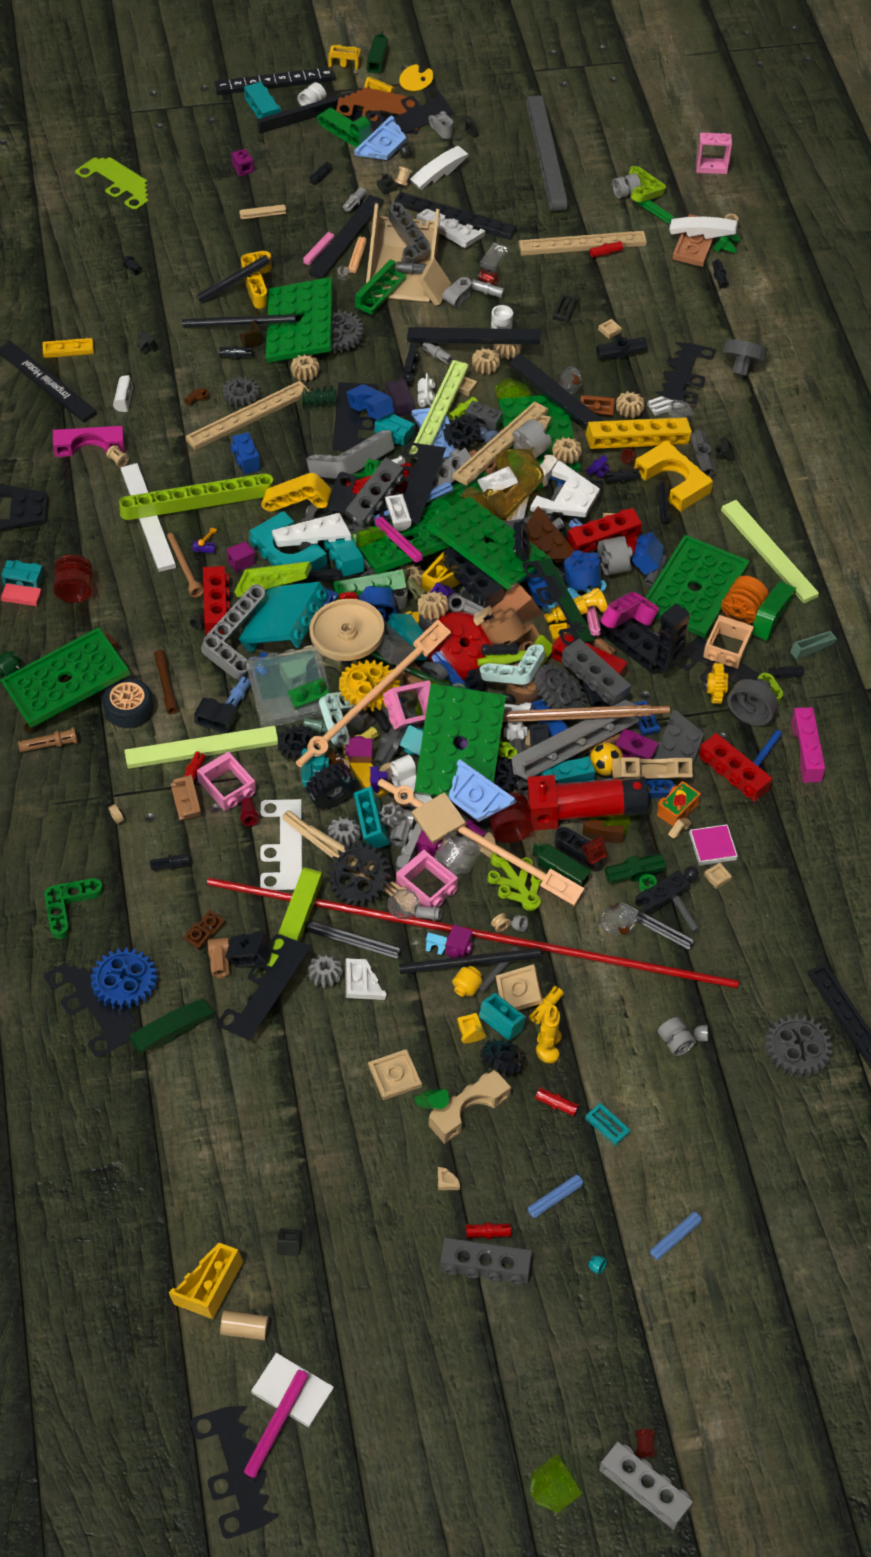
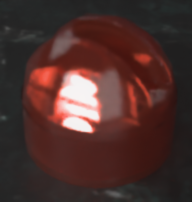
M624 449L620 455V459L624 464H630L635 457V453L631 449Z

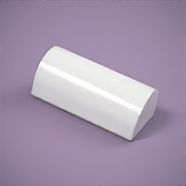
M121 376L118 381L113 407L120 412H128L133 392L130 376Z
M403 494L385 497L394 528L397 531L408 529L411 526V518Z

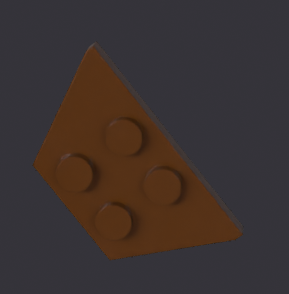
M539 506L536 507L527 523L529 541L545 552L553 562H563L575 550Z

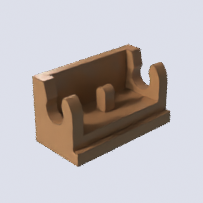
M192 775L174 779L173 783H171L179 821L200 817L201 811Z

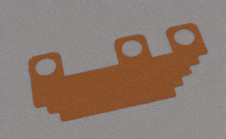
M363 87L362 90H357V93H351L350 96L345 95V98H339L336 111L342 115L350 116L353 106L358 105L364 107L362 116H365V113L369 110H382L403 114L407 110L401 103V100L407 96ZM408 99L405 104L408 107H413L415 102L412 99ZM347 105L350 108L349 112H341L340 106ZM375 114V117L370 118V120L377 121L378 115Z

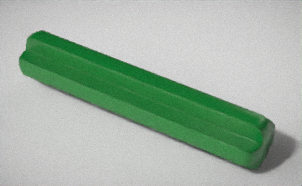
M650 200L636 201L637 204L667 224H671V220L674 219L673 215Z

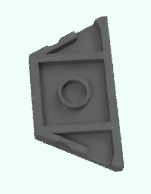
M673 709L654 759L692 758L693 766L704 733Z

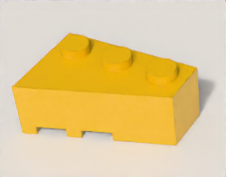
M444 552L422 574L421 588L425 589L426 592H430L437 582L445 584L451 589L461 584L459 580L455 579L450 569L444 566Z
M218 1243L199 1262L200 1265L191 1274L188 1273L184 1277L185 1280L176 1289L173 1288L169 1292L174 1305L211 1319L215 1317L243 1264L239 1250L222 1243Z

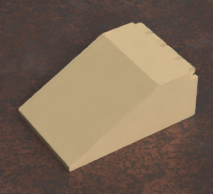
M375 203L366 283L390 259L396 261V264L397 261L401 262L403 250L407 247V244L391 224L388 217L380 216L378 203ZM436 209L435 221L426 220L425 225H423V220L413 219L431 245L428 258L418 264H428L429 260L436 259L440 209ZM401 272L407 275V279L387 298L430 302L429 296L418 281L422 274L413 273L411 275L408 272ZM393 276L391 279H392V280H397V279H399V278ZM390 285L383 286V289L391 288ZM382 294L375 295L374 298L382 297Z

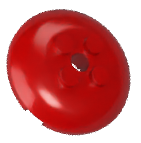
M451 612L439 617V621L451 633L428 655V658L434 662L431 656L440 651L465 682V677L468 676L467 671L476 668L480 669L481 667L478 666L477 659L485 658V655H482L481 652L482 645L490 644L492 646L483 631L481 624L476 626L474 623V614ZM463 641L466 647L461 646L460 642Z

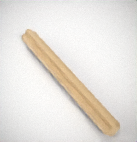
M289 810L283 814L282 819L331 858L333 856L339 858L340 855L336 849L307 832L309 827L307 823ZM351 860L350 866H355L356 862ZM347 869L349 872L356 875L357 877L362 876L369 880H373V877L366 876L362 872L357 873L350 869Z

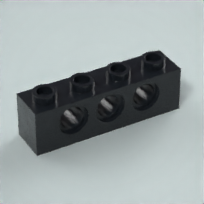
M452 547L444 550V566L450 569L455 579L464 585L465 590L474 596L478 604L486 608L503 600L504 588Z

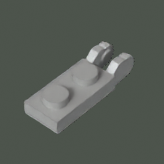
M416 823L414 829L410 830L408 844H404L401 856L397 858L396 873L416 855L417 840L422 831L418 823Z

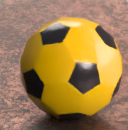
M601 743L594 747L590 754V760L595 772L601 776H612V759L623 757L619 747L613 743Z

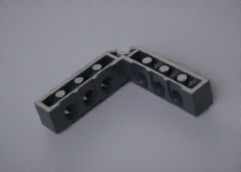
M677 603L664 612L660 618L661 627L658 632V642L629 620L615 628H609L602 624L600 619V635L651 674L658 671L667 673L682 661L690 613Z

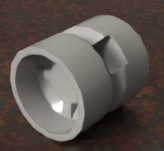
M636 173L626 175L625 178L623 176L614 178L612 182L614 194L618 199L627 197L628 194L631 195L633 188L641 186Z
M679 1017L669 1019L658 1029V1034L665 1043H668L667 1047L674 1056L685 1054L696 1043L691 1033L685 1031L686 1026Z

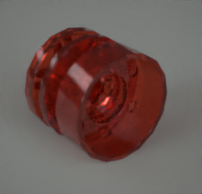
M65 555L56 560L53 580L55 596L62 601L70 603L85 601L90 597L92 593L91 562L79 555Z
M508 793L516 799V803L489 816L492 836L499 842L512 843L521 841L532 833L533 827L529 815L528 800L520 793Z

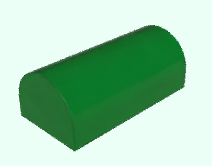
M431 1089L414 1096V1101L420 1109H443L449 1103V1094L447 1089Z

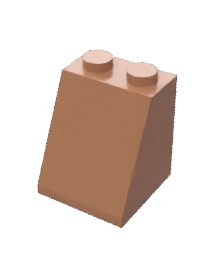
M520 584L509 591L504 588L503 600L490 606L493 610L492 618L494 617L493 613L500 609L506 611L509 608H513L522 624L542 613Z

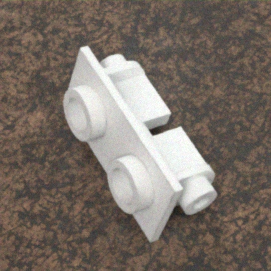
M426 373L425 379L421 378L418 381V405L420 407H425L429 404L431 406L435 399V382L429 377L428 373Z

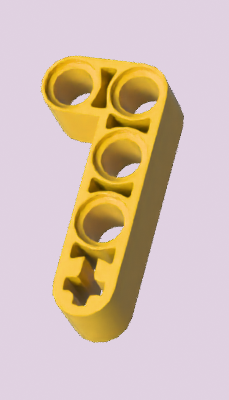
M268 251L248 253L241 257V269L264 255L270 260L269 265L244 279L254 307L259 309L265 308L268 304L267 289L261 275L272 269L271 254Z
M308 473L266 489L261 506L266 511L272 512L309 499L316 507L325 508L328 505L332 491L320 476L315 473Z

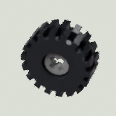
M335 763V765L329 764L327 768L324 766L320 772L316 771L314 773V777L311 776L309 778L310 782L306 784V791L316 808L321 810L326 808L329 810L332 806L337 807L339 803H345L344 800L346 798L349 799L351 797L350 794H354L355 788H357V780L344 763L341 765L340 763Z

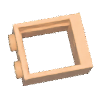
M719 615L705 645L703 657L738 669L751 640L754 626ZM718 634L743 641L738 654L713 646Z

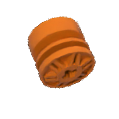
M740 576L733 582L726 597L722 600L721 607L728 618L751 624L755 620L759 607L768 597L769 593L765 585L758 579L751 576Z

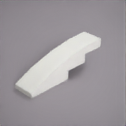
M456 146L421 168L410 178V181L422 191L431 181L435 183L443 175L448 176L469 154L459 146Z
M684 217L672 219L669 230L671 234L687 232L688 237L704 234L705 239L736 234L738 222L736 220L716 217Z

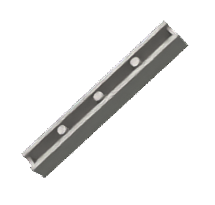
M624 700L614 706H630L636 704ZM639 718L586 719L511 757L513 773L525 779L535 776L624 730V728L626 729L638 723Z

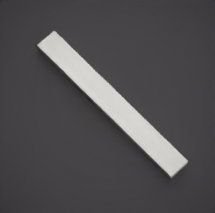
M138 464L120 467L130 495L148 493ZM157 515L139 518L158 572L176 568Z

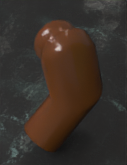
M205 388L195 389L184 399V402L190 406L196 400H205L209 396V391Z

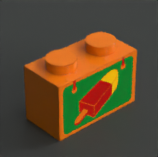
M682 781L678 786L672 787L666 798L660 799L657 804V816L671 826H674L678 819L686 818L699 805L701 793Z

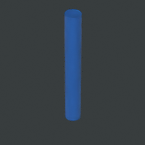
M776 730L753 761L758 767L781 737V731Z

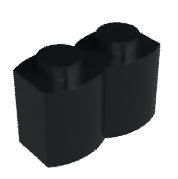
M203 698L194 713V722L205 728H212L224 734L230 733L238 718L237 708L232 704L219 703L213 698Z

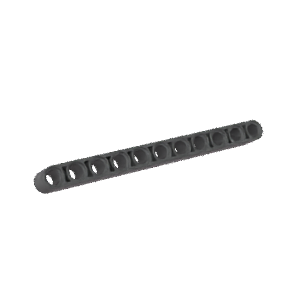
M527 96V111L550 211H566L567 198L543 96Z

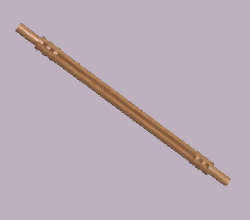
M630 705L504 711L502 723L651 716V714L670 713V706Z

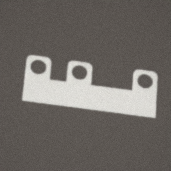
M301 799L264 800L261 802V815L263 817H280V844H265L261 846V860L264 862L280 861V872L261 874V888L292 890L296 887L302 871V834L282 818L283 814L289 810L301 819ZM272 803L276 805L277 809L274 813H266L264 810L265 805ZM267 848H274L277 854L273 858H267L264 855V851ZM268 876H273L276 878L277 883L269 887L264 884V879Z

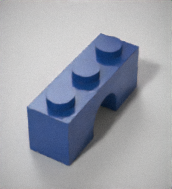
M361 384L346 392L351 408L357 411L367 409L368 416L376 420L394 412L392 398L367 385Z

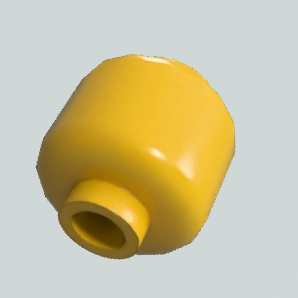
M472 966L462 967L452 980L455 987L454 991L461 997L465 995L473 996L483 983L482 974Z

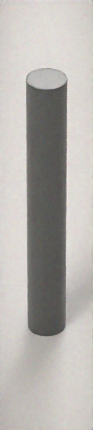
M676 896L672 899L691 931L693 933L698 932L700 928L680 896Z
M512 947L510 951H516L518 948ZM511 961L498 963L483 980L482 985L477 991L483 994L496 979V975H500Z

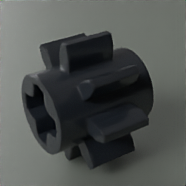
M476 668L467 671L468 676L465 677V683L468 687L476 691L485 689L484 684L488 681L481 678L480 669Z

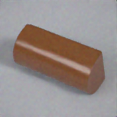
M581 395L580 402L595 414L613 415L615 398Z

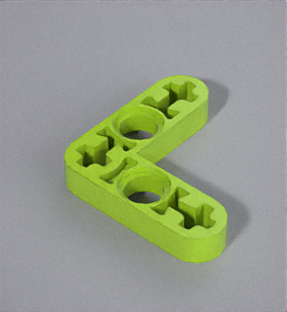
M631 166L629 174L636 173L641 186L633 188L631 194L633 200L643 202L664 195L666 189L664 183L642 168Z

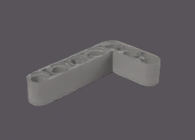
M390 430L380 431L339 456L319 454L306 458L309 473H315L324 478H337L340 472L353 474L363 468L368 459L376 460L395 448L392 433Z
M252 585L205 636L201 645L202 653L234 679L240 680L241 677H245L249 669V662L226 642L261 604L265 596V590L261 585ZM241 606L247 607L248 610L242 609ZM230 618L235 619L237 622H232ZM218 631L225 632V635L220 634ZM207 643L213 644L214 647H209ZM221 655H226L229 659H225ZM236 666L242 667L243 670H238Z

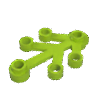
M493 852L491 864L502 868L509 877V879L501 877L497 871L489 872L488 882L501 885L498 890V896L502 899L508 898L521 902L522 907L527 911L536 910L541 903L537 891L542 880H537L532 875L530 879L532 885L530 891H528L525 887L528 872L521 869L518 877L507 860ZM525 857L522 859L530 865L533 864L530 858ZM510 888L517 889L519 893L511 892Z

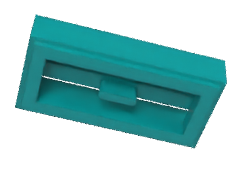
M602 1103L595 1106L585 1116V1119L614 1146H617L631 1132ZM599 1110L601 1113H603L612 1123H614L622 1131V1133H620L615 1127H613L612 1124L607 1119L602 1117L597 1111Z

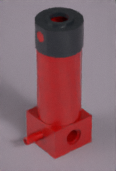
M555 775L528 777V806L531 831L558 829V820L646 815L649 806V796L645 777L558 784L555 782Z

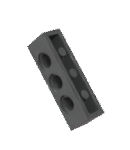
M385 458L345 510L346 518L363 529L367 524H370L377 510L380 511L383 508L385 497L392 496L396 485L402 483L404 479L403 467ZM365 505L370 506V507L367 508V509L362 508V507L365 506Z
M383 619L384 637L376 651L390 664H400L414 651V648Z
M580 638L563 649L561 660L563 664L570 668L579 679H582L592 691H595L605 703L614 706L629 696L631 685Z
M444 1238L440 1271L448 1275L463 1274L469 1278L484 1277L494 1282L504 1280L510 1281V1283L515 1285L527 1284L532 1250ZM460 1257H466L469 1259V1261L461 1262L458 1259ZM483 1260H487L491 1264L485 1266L482 1265L480 1262ZM508 1263L512 1265V1268L506 1269L502 1265Z

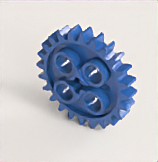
M127 947L124 952L117 948L116 954L109 951V957L102 955L103 962L96 961L97 967L92 968L91 986L94 995H98L99 1001L104 1000L105 1006L112 1003V1009L117 1005H120L121 1010H123L124 1005H128V1008L131 1009L133 1003L140 1006L139 1000L146 1002V995L152 996V990H156L155 983L158 982L156 976L157 969L154 962H150V956L144 957L143 951L137 955L135 948L131 953L128 952Z

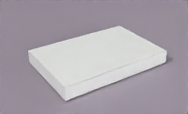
M276 1353L251 1392L277 1408L297 1370L306 1372L308 1379L288 1416L310 1428L332 1394L334 1387Z

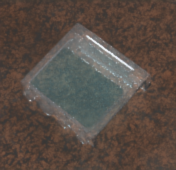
M309 645L300 650L289 649L281 654L270 653L266 657H251L245 661V670L248 671L259 715L260 728L304 720L305 717L312 719L323 716L319 701L295 710L288 696L289 690L323 678L329 693H331L321 654L315 647Z

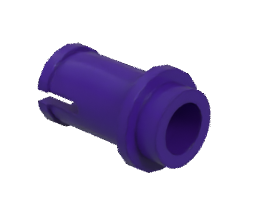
M198 539L193 541V552H196V554L198 552L214 554L215 542H205L204 546H200Z

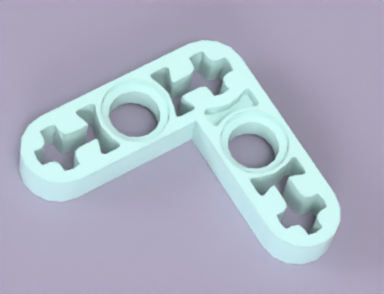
M540 644L530 646L518 666L493 663L484 664L480 667L481 678L492 682L528 684L545 658L544 647Z
M341 692L326 694L319 700V706L328 731L335 725L332 717L338 722L343 718L341 711H348L354 706H350V700L344 701L345 706L341 704L340 698L344 700L345 697L341 696ZM346 725L331 739L333 745L337 748H341L349 743L350 736Z

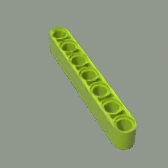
M303 867L278 934L299 942L301 941L322 884L323 872ZM276 939L273 947L274 950L280 949L283 946V939ZM272 953L267 965L272 967L279 955Z

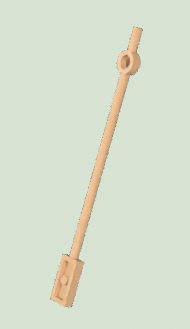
M439 620L434 622L414 641L412 645L416 649L323 737L315 736L311 738L307 745L308 751L296 761L297 766L302 767L313 756H323L328 749V742L421 653L427 657L450 635L451 631Z
M382 778L378 782L380 787L394 794L396 802L401 806L411 804L418 808L425 804L414 797L412 789L408 786L396 787ZM407 794V799H401L402 795ZM465 826L457 830L542 880L541 888L574 907L585 890L552 869L547 874Z

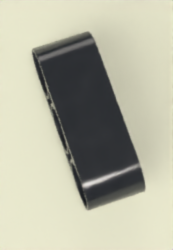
M560 827L556 830L554 841L556 849L593 872L603 869L605 862L604 849L570 828Z

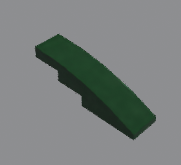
M202 998L147 1024L131 1034L129 1039L137 1050L142 1053L174 1041L176 1035L193 1030L195 1024L211 1019L214 1012Z

